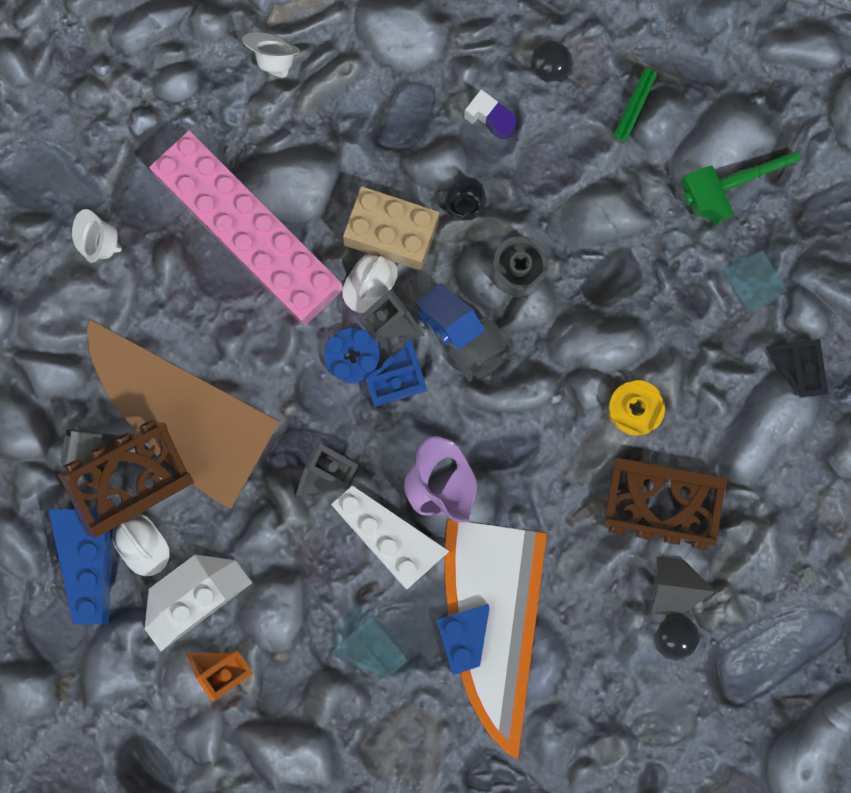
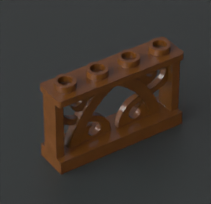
M155 420L148 421L139 426L140 431L133 435L126 433L114 439L116 444L108 448L101 446L89 453V458L83 461L77 459L64 466L65 470L58 474L83 523L82 526L87 536L97 538L194 483L172 441L166 423H155ZM152 437L159 440L161 444L160 454L155 460L150 459L154 455L155 446L152 445V448L148 451L144 448L146 440ZM135 446V453L126 451ZM166 456L175 473L172 476L160 465ZM119 461L135 463L145 468L138 476L136 482L137 495L134 497L122 489H108L112 473ZM104 462L101 470L96 467ZM87 472L92 474V480L85 484L89 487H96L95 493L86 494L80 491L78 479L82 474ZM152 472L153 474L148 479H152L154 484L152 487L147 488L144 485V480ZM118 494L121 497V503L118 506H114L112 503L114 498L107 499V495ZM95 499L96 518L93 519L84 500Z
M621 458L613 460L602 526L609 527L608 532L625 535V530L636 532L637 538L652 540L654 535L664 537V543L680 545L681 541L692 543L691 548L708 550V546L717 545L727 478ZM620 473L626 474L629 493L617 496ZM644 480H651L654 485L653 489L649 492L640 493V489H646L643 485ZM666 481L671 482L672 495L685 508L675 516L661 522L650 511L643 498H649L657 494ZM682 487L690 489V494L686 495L688 498H693L690 502L679 494ZM709 490L714 491L711 513L700 507ZM625 499H632L634 503L626 506L623 510H630L632 512L630 520L620 519L615 511L616 505ZM695 511L701 513L708 522L707 530L702 534H695L690 530V525L694 522L700 526L699 519L692 515ZM642 517L651 527L637 525ZM681 524L683 533L669 531V529Z

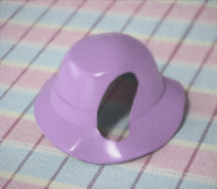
M438 436L424 439L418 446L416 462L405 477L404 488L409 503L420 515H447L456 522H470L471 510L477 493V481L467 459L460 448L451 440ZM447 457L455 460L457 467L443 491L439 494L432 493L428 487V480L434 466Z

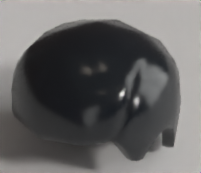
M555 41L544 42L534 50L531 66L534 74L546 83L551 81L562 83L572 73L573 59L569 49L561 43Z
M461 177L455 186L449 187L445 199L448 213L459 221L477 218L483 212L487 201L482 183L475 178Z
M679 614L665 618L654 634L657 651L665 658L674 661L690 656L696 650L700 640L697 626L688 617Z

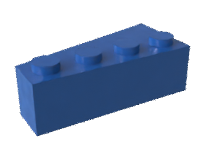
M49 509L73 624H109L112 529L97 538L87 536L76 509ZM89 509L93 519L96 518V509Z

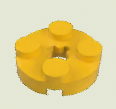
M635 380L621 385L614 391L609 401L610 421L624 434L630 436H644L656 429L664 418L665 404L660 396L661 393L654 385L642 380ZM641 402V408L644 409L643 414L633 415L632 409L629 408L630 403Z

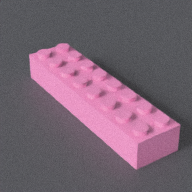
M190 131L185 133L149 167L154 176L303 327L343 291L342 283Z

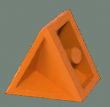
M238 650L227 653H186L195 678L212 702L221 698L253 674Z

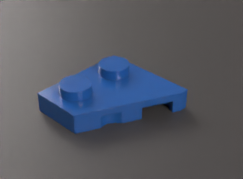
M412 340L407 341L396 355L390 356L380 369L375 370L366 378L374 407L427 391Z
M489 604L437 619L453 675L480 667L490 609Z

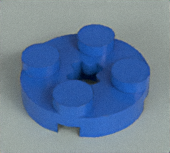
M356 328L344 329L337 332L327 342L325 350L327 368L334 377L345 383L358 384L366 381V378L376 370L379 364V347L375 339L365 330ZM350 349L360 353V356L356 357L357 362L351 363L350 359L345 360L344 358Z

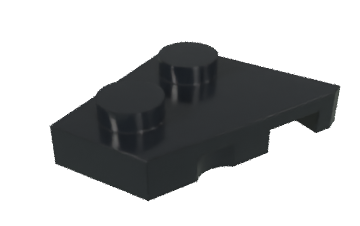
M820 339L765 348L767 355L799 399L829 394Z

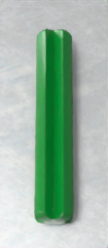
M644 68L613 135V138L623 143L627 141L657 76L656 71Z

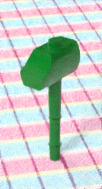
M795 151L785 156L781 155L777 159L758 166L755 165L752 168L741 170L718 179L712 165L685 175L680 181L684 189L683 199L687 205H691L696 217L707 218L715 225H719L728 221L734 215L724 191L745 184L757 177L760 178L762 175L780 168H787L788 165L800 161V154Z

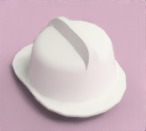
M253 32L244 35L242 38L243 44L255 52L259 68L281 78L287 76L288 70L293 65L294 55L300 52L298 47L290 45L281 38L268 33Z
M89 209L81 210L77 214L73 222L72 238L75 247L87 261L93 263L97 259L110 258L114 252H121L122 247L117 242V230L113 225L101 220Z
M367 254L356 263L344 283L343 299L346 305L353 311L365 313L394 286L397 279L395 262L377 255Z
M138 514L113 529L112 541L115 549L134 573L142 576H153L160 573L166 567L169 560V547L154 523L147 516Z

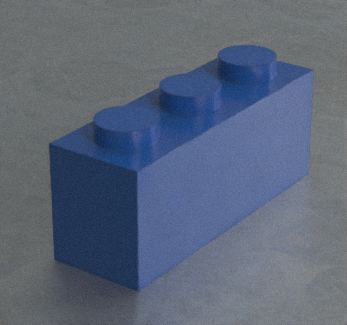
M442 283L414 301L420 310L416 314L425 326L428 325L435 336L438 335L445 345L450 343L459 350L485 331L473 309Z

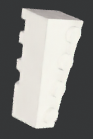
M351 486L331 504L406 590L449 553L444 547L354 486Z

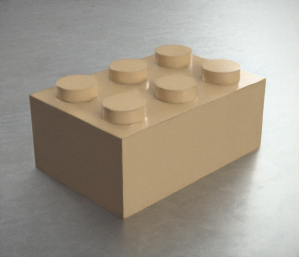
M361 186L343 235L344 246L371 255L382 256L386 260L422 271L439 222V212Z

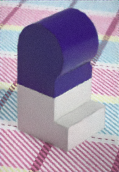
M480 90L465 109L464 118L473 124L477 119L491 128L493 134L499 139L510 138L515 131V115L483 90Z

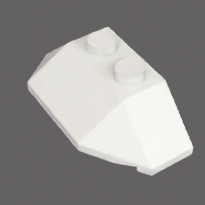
M193 555L149 588L145 630L162 652L251 585L252 581L236 560Z

